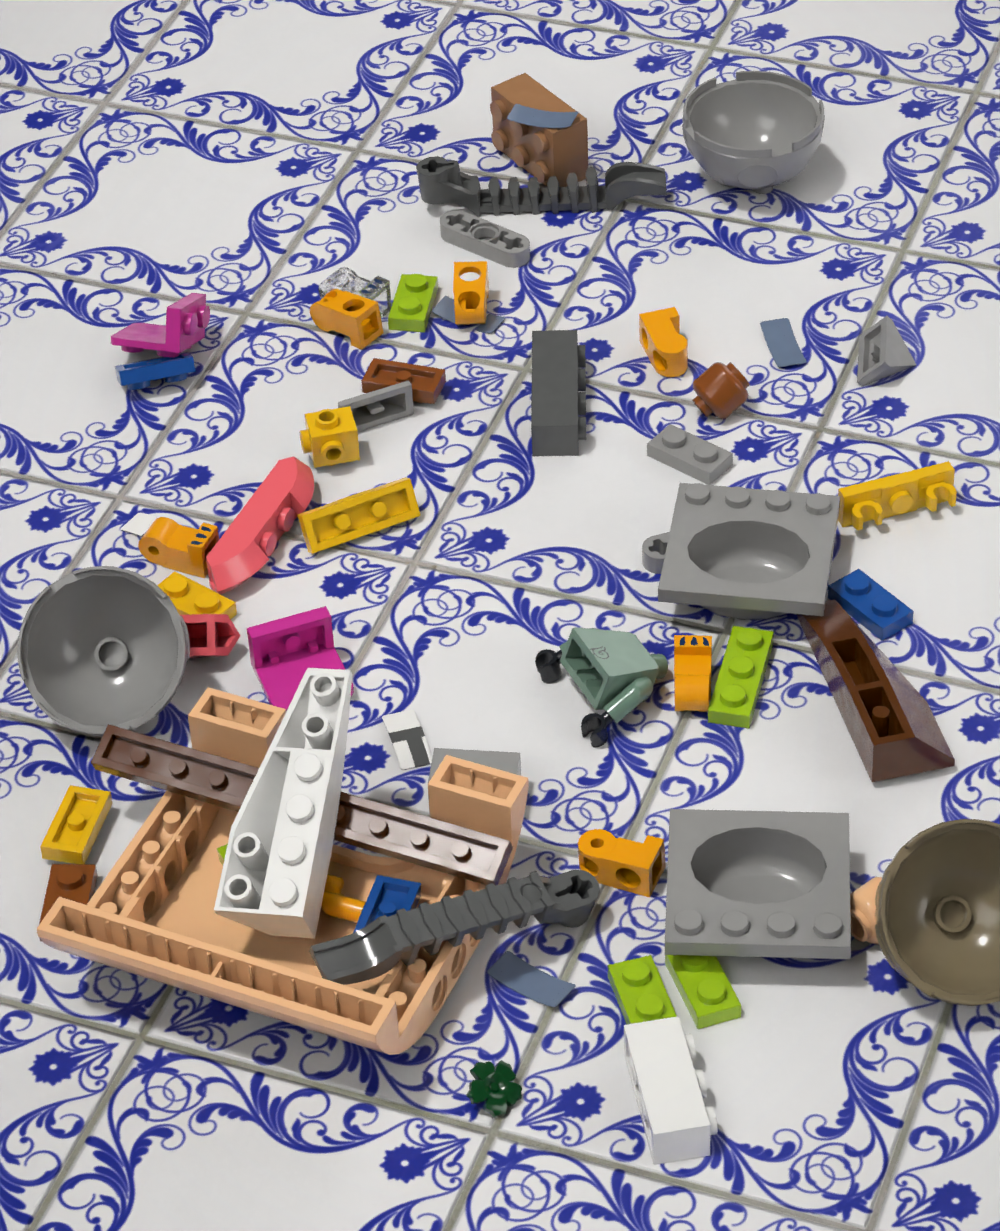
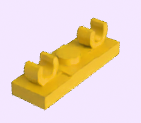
M948 461L839 488L840 510L838 521L842 527L853 525L855 529L861 530L863 529V522L874 520L877 525H881L884 518L916 511L918 508L927 507L932 512L937 511V504L948 501L951 507L956 506L955 469Z
M407 477L297 514L308 552L312 554L421 516L411 479Z

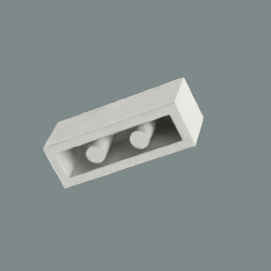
M679 1016L624 1025V1057L653 1164L657 1165L710 1156V1136L717 1135L718 1133L717 1120L713 1106L705 1107L703 1098H707L706 1081L702 1069L694 1070L692 1062H696V1048L692 1034L684 1035Z

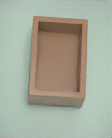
M526 73L491 87L492 103L490 104V111L493 121L491 138L497 150L503 152L532 176L537 177L538 182L543 183L546 187L550 176L557 177L559 187H567L566 180L569 173H575L578 182L586 179L585 174L588 168L587 118L578 113L572 125L566 128H543L517 123L507 119L515 104L551 112H576V110Z

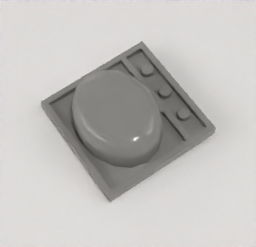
M680 483L658 586V602L700 605L718 615L741 620L770 619L788 613L824 616L840 510V496L714 486L700 483Z
M670 809L665 955L850 959L849 813Z

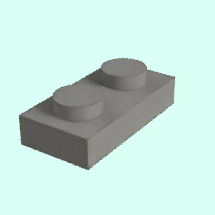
M671 424L647 443V456L707 485H711L733 465V453Z

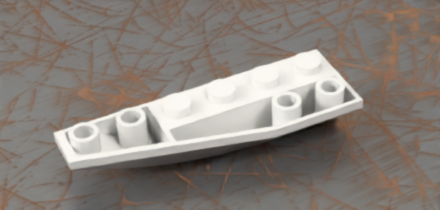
M307 668L231 826L214 907L217 915L272 936L315 939L339 808L352 685L351 670Z

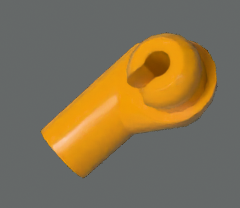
M327 874L321 908L330 916L357 923L366 902L341 894L344 880L341 877Z

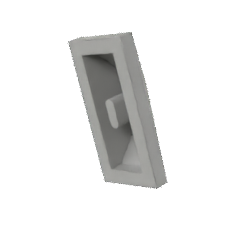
M885 316L859 335L857 383L861 386L917 365L894 322L888 316Z
M408 380L338 402V408L351 407L358 432L414 414L412 384Z

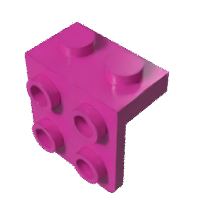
M190 293L168 306L166 310V326L132 323L111 336V344L121 346L122 351L129 353L143 352L144 349L157 350V355L162 357L179 356V353L192 348V345L205 338V328L210 320V308L206 306V294Z
M326 606L247 628L251 665L270 705L286 709L287 711L307 668L346 670L334 647L332 619ZM353 683L351 685V696L354 693Z

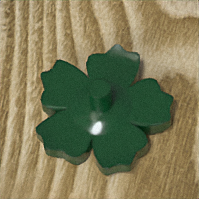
M501 1060L494 1067V1064L490 1061L485 1063L477 1062L474 1068L470 1070L475 1080L469 1083V1091L466 1096L470 1099L471 1104H479L485 1101L483 1108L486 1112H490L493 1118L505 1115L507 1105L513 1106L516 1101L522 1098V1087L515 1082H511L516 1078V1074L512 1071L510 1064Z

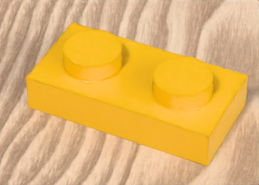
M175 571L157 585L169 596L179 615L227 614L230 620L237 615L236 602Z
M70 785L40 846L42 859L72 864H85L113 804L111 792Z

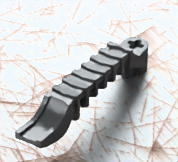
M438 156L428 157L421 160L416 166L421 199L425 203L435 205L457 202L473 211L477 217L481 216V213H493L494 216H500L501 212H513L514 215H520V212H533V215H536L540 211H552L553 214H559V211L571 210L572 213H578L579 210H591L594 213L598 212L599 209L613 210L620 202L633 196L667 195L665 169L636 162H620L609 167L605 173V186H598L595 168L588 167L585 174L587 186H579L576 174L569 173L566 180L567 187H559L557 177L550 176L547 187L540 188L537 177H530L528 188H520L517 177H511L508 189H500L497 177L490 179L489 189H481L478 176H470L460 172L459 163L455 160L447 161L445 158Z
M571 870L549 878L539 876L537 871L530 872L528 877L517 880L515 877L507 880V883L495 886L491 883L486 885L483 890L473 892L470 889L464 891L463 895L450 898L448 895L442 897L440 902L433 904L424 902L419 904L418 908L406 911L403 908L397 910L395 915L388 917L386 915L380 916L369 925L350 935L312 945L309 952L323 979L343 985L358 983L387 973L400 959L406 966L414 964L420 947H423L430 955L438 953L444 940H448L455 947L461 945L465 934L470 933L475 940H479L484 937L486 929L490 927L497 934L505 932L510 921H513L516 926L522 928L527 926L531 915H534L540 924L558 922L565 927H579L588 920L599 896L600 887L596 878L584 870Z

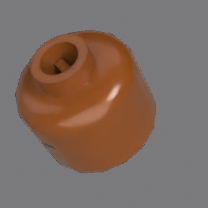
M716 362L694 380L693 389L697 396L692 401L706 417L713 413L720 419H726L747 401L749 395L746 388L750 384L731 362L727 365Z

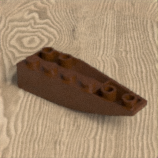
M835 599L826 601L824 616L796 614L871 782L955 765V759L927 701Z

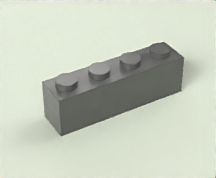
M577 330L532 331V456H579V440H586V417H579V415H586V392H578L586 391L585 345H578Z

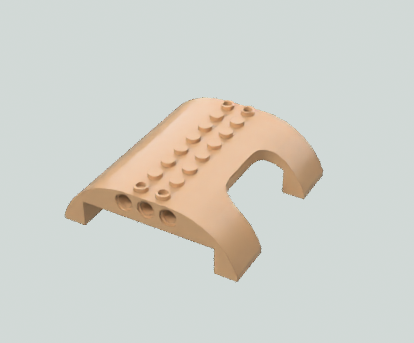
M207 687L188 714L192 749L260 768L286 714V709ZM446 755L428 783L430 818L503 838L511 842L513 849L498 885L506 883L515 856L527 802L528 778ZM170 791L164 793L87 905L59 897L37 927L38 937L44 944L56 950L388 1055L400 1054L406 1051L422 1037L441 1010L481 940H475L470 933L465 934L461 945L455 947L448 940H444L438 953L430 955L423 947H420L414 964L406 966L400 959L387 973L358 983L343 985L323 979L309 952L310 947L352 934L357 923L330 916L321 908L315 939L272 936L217 915L214 907L223 869L217 848L228 844L231 826L238 812ZM334 844L332 846L328 874L341 877L344 880L341 894L353 899L366 902L377 875L421 883V897L416 908L424 902L433 904L440 902L442 897L448 895L450 898L463 895L464 891L471 889L473 892H476L486 887L485 884L397 858L371 856Z

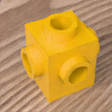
M350 406L323 409L318 412L304 414L306 430L299 431L301 447L304 454L310 453L314 468L360 460L358 430Z

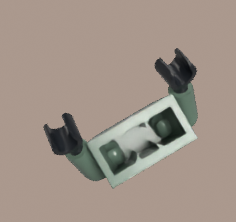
M572 628L568 641L559 645L561 650L557 652L548 649L541 650L535 658L537 671L540 673L544 683L554 682L561 677L560 664H562L594 709L605 711L601 715L597 713L588 714L582 719V736L586 737L593 731L590 736L592 747L604 745L608 739L607 726L613 721L617 724L639 704L646 701L652 694L656 679L664 678L668 671L666 657L663 654H650L636 635L630 632L601 630L597 628Z

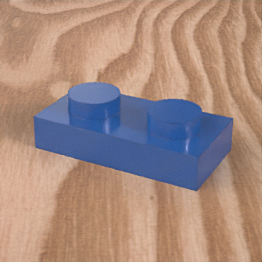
M189 352L179 353L177 357H158L115 366L118 382L121 386L128 385L129 390L149 387L151 380L165 378L167 383L187 379V373L196 372L193 356Z
M860 569L828 585L827 598L830 600L835 599L852 618L881 641L913 623L914 611Z
M377 875L354 932L369 925L380 916L386 915L388 917L395 915L397 910L403 908L406 911L415 909L421 897V883Z

